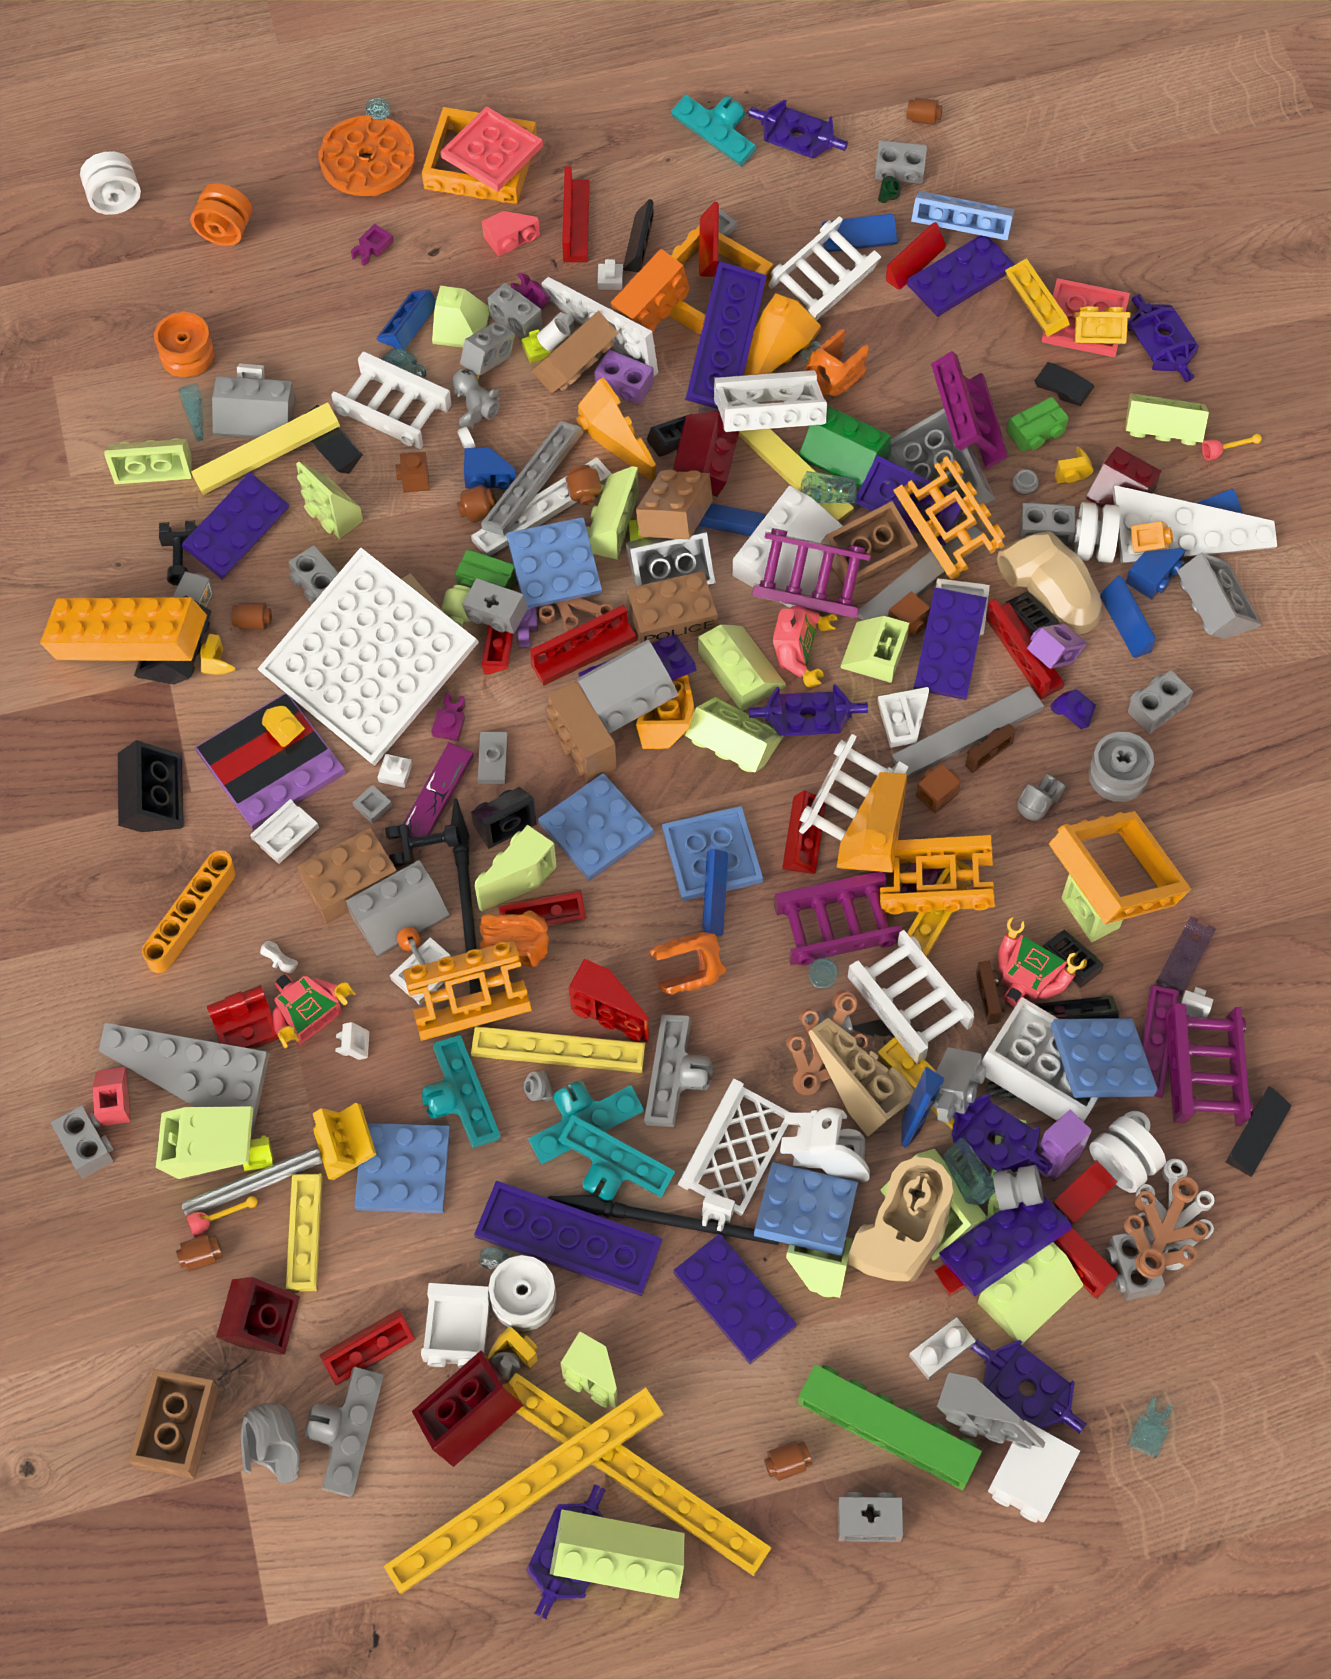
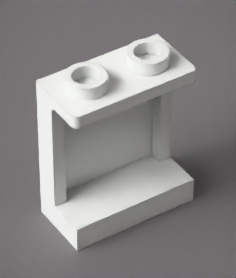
M439 1283L428 1284L427 1295L429 1304L424 1348L421 1350L423 1362H428L427 1365L432 1367H445L447 1363L458 1364V1367L461 1368L480 1350L485 1354L490 1308L489 1287Z
M1024 1420L1045 1441L1044 1448L1031 1446V1449H1024L1012 1443L988 1492L993 1494L992 1498L999 1504L1009 1507L1011 1504L1020 1509V1514L1024 1518L1032 1522H1037L1038 1520L1044 1522L1080 1450Z

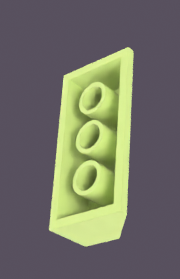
M561 1510L549 1574L678 1599L684 1569L685 1533Z

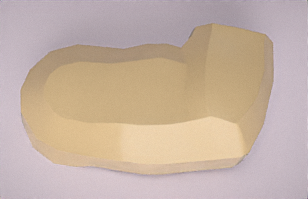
M1045 531L1031 534L1010 543L998 552V567L1009 586L1013 588H1027L1052 615L1057 624L1065 623L1077 635L1088 633L1098 625L1103 615L1102 604L1088 569L1082 559L1066 547L1052 532Z
M915 1157L900 1162L891 1174L886 1197L878 1211L875 1224H863L856 1232L849 1252L848 1264L867 1275L895 1282H914L918 1279L929 1259L943 1240L953 1199L952 1178L943 1165L930 1158Z

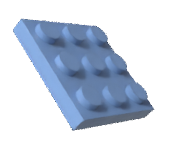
M584 517L507 533L506 537L521 594H524L528 609L602 593Z
M604 773L538 818L542 828L588 881L595 878L654 835V829Z
M742 806L662 824V832L682 902L704 897L706 856L710 849H717L728 853L726 891L763 883V876Z
M1132 1018L1053 1020L1050 1027L1074 1098L1145 1097L1155 1095L1158 1089Z
M367 1123L376 1155L358 1166L355 1210L444 1213L450 1126Z
M772 1162L754 1236L842 1256L858 1181Z

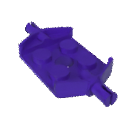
M785 99L770 107L767 111L751 107L749 111V117L761 120L764 141L810 158H815L827 149L831 150L832 147L843 151L847 149L848 141L839 139L834 135L832 116L829 117L828 122L786 107L787 100ZM799 132V133H802L803 135H801V136H799V137H796V136H794V135H792V134Z
M1141 294L1135 295L1131 301L1138 311L1128 322L1127 331H1130V328L1133 330L1152 359V370L1177 371L1185 382L1191 381L1194 378V374L1188 368V364L1197 354L1199 345L1172 305L1146 304ZM1164 330L1168 331L1170 334L1162 335L1158 331Z
M833 684V692L780 694V687H776L765 707H749V718L765 717V721L771 724L779 736L840 734L848 719L852 718V714L868 713V702H849L846 695L836 684ZM811 714L814 717L811 719L803 718V715Z
M989 1094L976 1098L974 1103L969 1104L965 1114L954 1113L952 1142L997 1172L1011 1169L1015 1173L1018 1171V1168L1036 1165L1044 1174H1048V1171L1051 1170L1053 1164L1037 1153L1040 1141V1127L1037 1126L1036 1130L1006 1112L991 1102ZM994 1135L1002 1136L1005 1139L1001 1144H992L988 1141Z
M979 1339L975 1341L970 1349L982 1357L986 1365L983 1385L1023 1421L1025 1420L1042 1430L1059 1423L1063 1425L1065 1422L1077 1431L1078 1434L1082 1432L1087 1423L1072 1413L1073 1411L1071 1410L1075 1383L1073 1380L1068 1382L1023 1347L1021 1340L996 1349V1351L994 1349L991 1350ZM1024 1381L1032 1383L1035 1387V1394L1032 1396L1023 1395L1019 1391V1384Z
M594 1484L588 1500L584 1503L558 1504L555 1507L526 1569L542 1592L540 1595L542 1596L541 1601L534 1612L535 1615L547 1619L549 1611L556 1600L585 1598V1592L590 1582L551 1575L549 1573L561 1510L603 1517L598 1510V1506L606 1492L604 1488Z

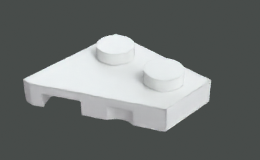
M928 687L878 696L877 703L890 748L917 743L929 694Z

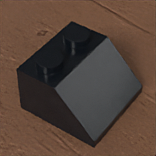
M520 787L514 790H506L498 798L489 803L483 802L471 811L473 825L488 849L512 838L518 831L522 832L527 825L530 827L537 825L534 799Z

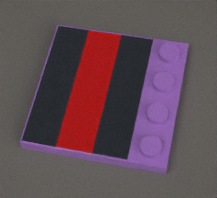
M284 693L195 747L200 758L252 830L262 825L290 799L296 805L346 774L343 766L287 693ZM277 706L287 707L305 728L286 747H282L265 726L262 725L263 715L269 708Z

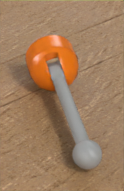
M406 927L400 930L396 937L399 946L404 951H413L419 964H426L418 951L421 938L417 930L413 927Z

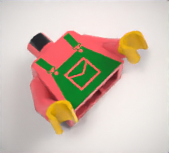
M801 606L781 609L773 636V644L780 668L787 669L798 677L803 676L807 687L820 685L821 682L818 679L824 677L822 670L818 668L812 671L807 670L816 632V624L819 630L823 632L834 630L836 628L832 627L829 621L837 620V616L834 614L820 616L819 612Z
M1014 917L1010 918L1007 923L1009 933L1004 935L998 951V971L1003 975L1001 983L1009 988L1003 997L1004 1001L1016 1007L1021 997L1036 1003L1040 998L1049 999L1063 993L1076 976L1075 971L1086 967L1087 960L1084 959L1079 966H1075L1073 959L1078 953L1070 954L1066 962L1023 935H1020L1018 939L1016 936L1025 928V921L1023 920L1020 929L1015 930L1011 926Z
M287 974L279 977L274 986L281 994L274 999L276 1008L273 1011L275 1033L278 1035L283 1047L287 1048V1042L290 1040H296L299 1046L342 1014L339 1001L346 1005L348 1002L345 998L348 995L352 994L355 996L356 994L351 986L346 982L338 985L321 979L312 980L308 976H303L295 983Z

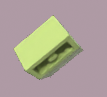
M301 462L296 463L299 474L297 479L302 487L300 492L305 499L304 508L312 518L316 516L321 521V525L329 534L333 533L341 539L363 522L360 506L327 475Z
M529 825L522 832L518 831L512 837L510 846L504 852H499L494 858L491 868L487 872H482L476 879L475 890L479 910L483 912L539 888L557 867L554 843Z
M183 1107L163 1112L161 1114L156 1168L177 1179L249 1163L253 1107Z

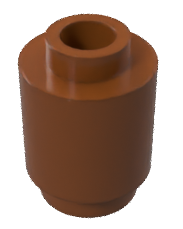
M923 98L909 100L907 119L912 120L914 123L933 125L936 124L937 120H941L942 105H939L938 100Z
M239 603V605H233L231 611L232 625L239 626V629H266L267 624L272 622L271 608H267L266 603Z
M207 1234L180 1243L181 1249L176 1251L181 1268L187 1266L189 1272L214 1264L217 1259L223 1258L216 1235L209 1237Z
M793 1441L767 1451L769 1458L764 1459L769 1476H776L778 1481L804 1472L806 1467L812 1465V1460L804 1441L800 1443Z

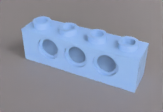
M919 191L915 199L911 222L927 225L936 222L942 228L1008 240L1015 209Z

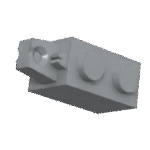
M947 1048L936 1071L937 1074L944 1077V1082L932 1106L937 1108V1119L939 1121L949 1123L955 1112L965 1114L969 1104L974 1103L977 1086L979 1083L982 1084L986 1075V1067L982 1066L981 1053Z

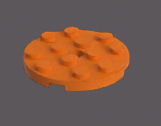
M363 115L346 119L332 127L323 137V143L320 150H318V159L324 178L336 189L356 196H378L396 188L409 176L414 166L415 152L409 133L400 124L388 118L380 120L373 119L372 115ZM368 153L371 155V159L361 157V155Z

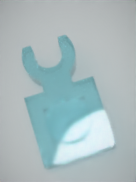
M393 348L381 359L414 375L421 374L423 377L427 376L425 367L417 364L416 357L406 349Z
M1152 1398L1147 1405L1149 1417L1147 1418L1140 1414L1127 1445L1156 1458L1169 1429L1162 1425L1161 1422L1170 1416L1172 1406L1168 1405L1162 1414L1157 1413L1154 1409L1157 1399Z

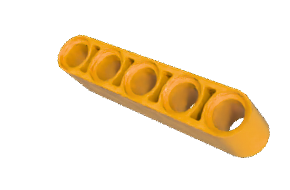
M221 850L209 855L145 942L142 954L151 971L162 973L171 967L234 880L236 869L230 854ZM221 865H227L223 870H216ZM204 887H211L209 891L200 892ZM188 909H195L191 914H184ZM172 931H179V933L175 936H168L169 933ZM163 953L160 958L152 959L154 954Z

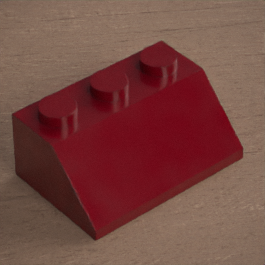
M719 411L687 415L672 470L676 472L699 471L700 473H710L712 495L718 497L728 480L739 431L726 432Z
M480 1350L413 1409L412 1413L432 1450L454 1467L524 1405L510 1383Z

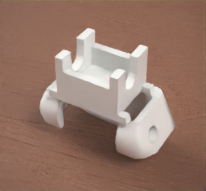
M827 1107L819 1112L814 1110L811 1113L785 1112V1124L801 1126L798 1127L796 1137H782L780 1152L794 1156L793 1167L822 1168L828 1175L860 1183L868 1182L870 1179V1168L865 1162V1138L857 1130H840L842 1119H847V1115L843 1110Z

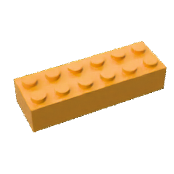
M192 597L57 598L40 644L56 660L192 661L207 614Z

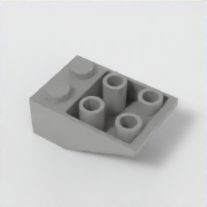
M948 1372L937 1408L946 1415V1420L959 1427V1432L969 1437H977V1434L984 1435L989 1440L997 1443H1003L1004 1440L1012 1441L1015 1445L1024 1449H1031V1446L1044 1448L1045 1441L975 1377Z

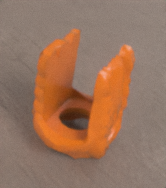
M845 329L839 330L834 336L826 340L820 348L813 351L807 362L805 371L815 370L822 395L839 396L843 392L848 391L866 373L865 357L869 353V346L867 344L862 346L857 353L844 363L839 361L843 355L841 349L845 344L843 340L846 336ZM824 370L826 371V375H828L830 382L822 377L821 373Z
M531 910L522 915L497 916L495 914H485L481 917L480 933L483 940L480 942V947L483 949L494 946L499 942L514 941L519 953L520 963L529 968H534L541 960L546 958L548 953L549 937L545 918L538 916Z
M699 932L694 935L673 939L650 950V957L653 956L655 960L666 959L693 950H697L699 971L658 983L662 992L674 995L685 990H698L702 986H711L724 975L726 966L721 963L718 953L721 948L718 945L716 934Z

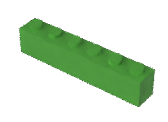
M814 1365L798 1397L797 1404L958 1489L964 1490L982 1452L977 1449L975 1442L965 1437L958 1439L950 1435V1431L939 1423L933 1422L931 1425L921 1420L922 1416L912 1409L905 1408V1410L896 1407L893 1405L894 1401L883 1394H877V1396L866 1391V1387L862 1383L850 1379L848 1382L839 1377V1373L835 1369L827 1365L822 1367Z

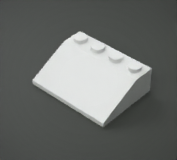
M788 486L733 558L732 576L751 587L754 586V583L760 584V581L764 579L772 540L764 537L765 531L771 532L772 528L788 531L787 536L821 543L825 535L841 528L843 525L813 498ZM782 543L774 583H776L775 588L786 590V586L790 585L798 545ZM808 548L800 584L802 594L812 595V591L816 590L824 554L821 550ZM780 602V603L784 604L785 606H787V607H789V608L792 607V606H797V605H792V604Z
M1021 997L982 1060V1066L986 1067L985 1077L1056 1121L1071 1109L1084 1122L1098 1097H1073L1050 1027L1053 1020L1058 1018Z

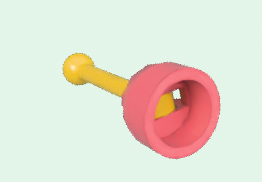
M1254 434L1251 438L1222 444L1217 439L1205 440L1202 442V454L1207 461L1214 460L1220 457L1224 449L1252 442L1259 444L1262 441V437L1260 434Z
M250 1196L245 1202L210 1216L201 1211L186 1215L194 1238L207 1232L211 1221L246 1207L254 1208L257 1206L258 1200L256 1197Z

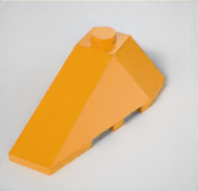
M775 293L754 329L743 376L773 374V371L783 363L788 364L794 354L800 350H806L820 332L821 325L798 301Z
M604 377L599 379L578 405V425L582 427L583 431L586 430L593 440L631 467H638L639 473L654 481L657 477L656 463L640 437L635 438V431L632 427L633 423L629 416L623 417L618 407L621 402Z
M688 674L672 680L679 694L678 696L638 717L636 726L643 749H669L690 728L695 707Z
M879 772L841 840L837 868L893 872L907 774Z

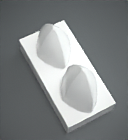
M956 1317L910 1352L909 1357L929 1380L967 1351L976 1340Z

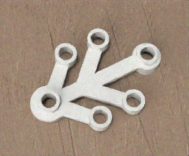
M1180 1159L1168 1160L1162 1169V1176L1169 1183L1168 1209L1174 1198L1172 1195L1173 1184L1179 1178L1186 1177L1188 1172L1186 1164ZM1171 1166H1178L1181 1173H1174L1171 1170ZM1144 1184L1136 1191V1197L1142 1190L1149 1191L1155 1196L1154 1188L1148 1184ZM1201 1191L1197 1195L1195 1202L1181 1212L1174 1229L1183 1228L1202 1211L1210 1210L1215 1201L1214 1196L1208 1191ZM1141 1197L1142 1202L1146 1205H1149V1201L1146 1198ZM1206 1197L1210 1204H1202L1200 1198ZM1156 1199L1155 1206L1163 1222L1167 1210ZM1144 1212L1138 1214L1141 1218L1147 1220ZM1206 1219L1199 1220L1208 1227L1209 1233L1204 1238L1208 1239L1213 1233V1224ZM1134 1222L1135 1228L1138 1229V1225ZM1150 1226L1144 1227L1143 1229L1147 1228L1150 1240L1153 1243L1154 1236ZM1195 1227V1232L1198 1235H1202V1232L1199 1230V1228ZM1188 1239L1167 1244L1162 1254L1168 1253L1170 1250L1179 1251L1185 1245L1194 1246L1198 1242ZM1184 1251L1183 1254L1188 1259L1187 1252ZM1181 1263L1165 1266V1269L1179 1270L1184 1265Z

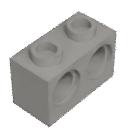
M879 140L875 179L883 180L886 176H892L899 182L923 184L927 145Z
M506 283L502 284L488 297L490 317L514 332L520 339L528 337L531 331L543 328L541 309Z
M495 321L465 339L460 364L478 376L484 374L510 358L515 333L503 324Z
M1037 502L1023 503L1020 514L1019 539L1034 533L1050 531L1065 546H1072L1075 534V506L1040 504Z
M314 545L288 562L291 571L289 573L291 581L296 587L301 586L305 590L304 594L311 604L326 589L320 588L328 587L339 574Z
M1170 670L1163 676L1161 674L1156 676L1145 690H1137L1130 697L1131 702L1127 713L1151 734L1189 705L1193 691ZM1164 691H1168L1173 695L1166 694ZM1144 706H1150L1153 709H1147Z
M81 1105L50 1122L82 1179L114 1162L109 1154L114 1149L106 1135L99 1136L96 1129L101 1127L93 1111L87 1114ZM85 1125L81 1132L72 1133L76 1126ZM97 1148V1152L93 1156L85 1157L88 1150Z
M1147 1228L1143 1229L1151 1246L1152 1243ZM1124 1233L1112 1236L1108 1247H1106V1255L1110 1265L1114 1264L1118 1273L1115 1284L1118 1292L1123 1293L1125 1301L1160 1294L1165 1286L1162 1274L1153 1279L1144 1277L1135 1266L1136 1256H1127L1122 1251V1247L1129 1246L1134 1249L1136 1256L1138 1255L1139 1251L1133 1235ZM1146 1260V1264L1153 1268V1264ZM1131 1275L1141 1276L1145 1284H1135L1131 1279Z

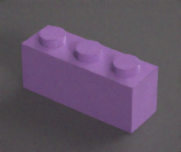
M1071 1109L1045 1131L1037 1151L1039 1156L1053 1164L1048 1174H1044L1039 1169L1038 1171L1044 1177H1050L1054 1182L1079 1161L1092 1131Z

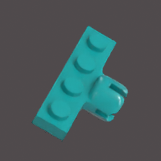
M685 94L672 109V117L742 167L757 150L755 144L735 130V127L745 117L742 105L736 100L731 102L733 98L725 96L714 109L707 110Z
M461 1035L434 1042L433 1050L444 1079L423 1087L424 1107L429 1106V1109L426 1110L427 1114L433 1119L457 1114L462 1121L472 1149L499 1141L501 1137Z
M580 1080L567 1085L574 1102L566 1087L557 1090L553 1095V1100L561 1114L560 1122L527 1139L540 1165L571 1150V1148L558 1142V1139L572 1114L605 1132L643 1112L644 1109L633 1087L630 1085L601 1101L593 1100L584 1082Z
M573 1114L558 1139V1142L590 1159L591 1167L583 1180V1188L590 1194H593L600 1180L604 1181L605 1183L598 1197L605 1201L612 1200L615 1197L620 1185L625 1180L631 1181L661 1198L675 1173L669 1167Z

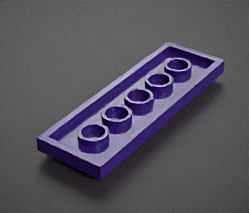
M719 261L685 400L718 409L714 401L715 378L744 375L767 275Z
M496 1181L474 1233L475 1238L526 1256L535 1257L545 1263L642 1296L662 1245V1238L499 1181Z

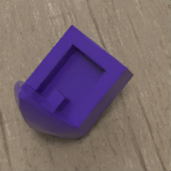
M1077 689L1061 694L1050 705L1051 710L1055 714L1064 715L1080 729L1089 727L1096 704Z

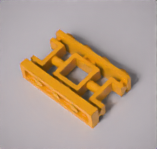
M946 456L941 463L934 465L940 477L918 490L911 480L906 486L900 485L893 491L950 580H954L960 576V572L969 569L962 557L985 544L991 554L994 553L997 548L1001 549L1005 546L1001 540L1005 535L998 524L992 526L988 520L991 513L983 502L978 504L974 496L977 495V492L970 481L964 483L960 477L964 472L957 461L951 462ZM948 469L966 495L963 499L957 490L946 497L939 488L950 481L945 473ZM914 493L918 501L928 495L932 496L936 503L925 510L931 520L927 522L924 520L910 498V494ZM957 501L968 519L946 533L935 515ZM977 512L994 538L992 541H989L984 533L972 540L967 530L978 524L972 515L973 513ZM941 535L946 544L956 537L959 538L963 547L953 552L958 563L953 565L936 537Z
M991 835L898 840L893 868L894 887H880L881 909L885 913L897 915L903 912L914 911L919 913H928L934 910L954 912L959 909L985 910L995 907L994 883L979 881V866H993ZM973 860V869L956 870V861ZM916 863V872L900 873V864ZM950 868L951 884L923 885V869ZM973 880L974 890H957V881ZM917 883V893H901V884Z
M514 941L499 942L494 946L473 949L464 954L443 957L438 961L423 965L417 964L403 970L409 997L421 993L424 994L426 1007L413 1010L421 1041L532 1011L524 980L510 983L508 970L521 966L519 953ZM500 966L501 973L485 977V969ZM479 978L481 992L455 999L452 985ZM444 981L446 988L429 992L428 985ZM504 984L505 992L494 995L489 994L488 988ZM449 999L450 1007L434 1011L433 1003Z

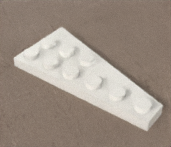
M547 277L541 283L543 289L551 297L549 301L564 313H570L580 325L599 310L619 333L612 339L615 344L611 349L653 367L654 377L658 374L655 345L651 330L550 277Z
M1116 485L1112 487L1114 505L1120 507L1118 543L1121 564L1135 563L1144 553L1133 552L1131 526L1161 521L1168 524V527H1171L1173 532V543H1170V549H1184L1185 554L1183 558L1196 557L1200 553L1215 555L1274 549L1277 547L1275 523L1272 520Z

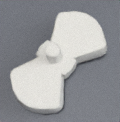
M266 941L261 946L260 954L271 958L274 962L272 965L274 968L279 966L280 970L286 973H293L297 969L298 961L285 956L276 943Z

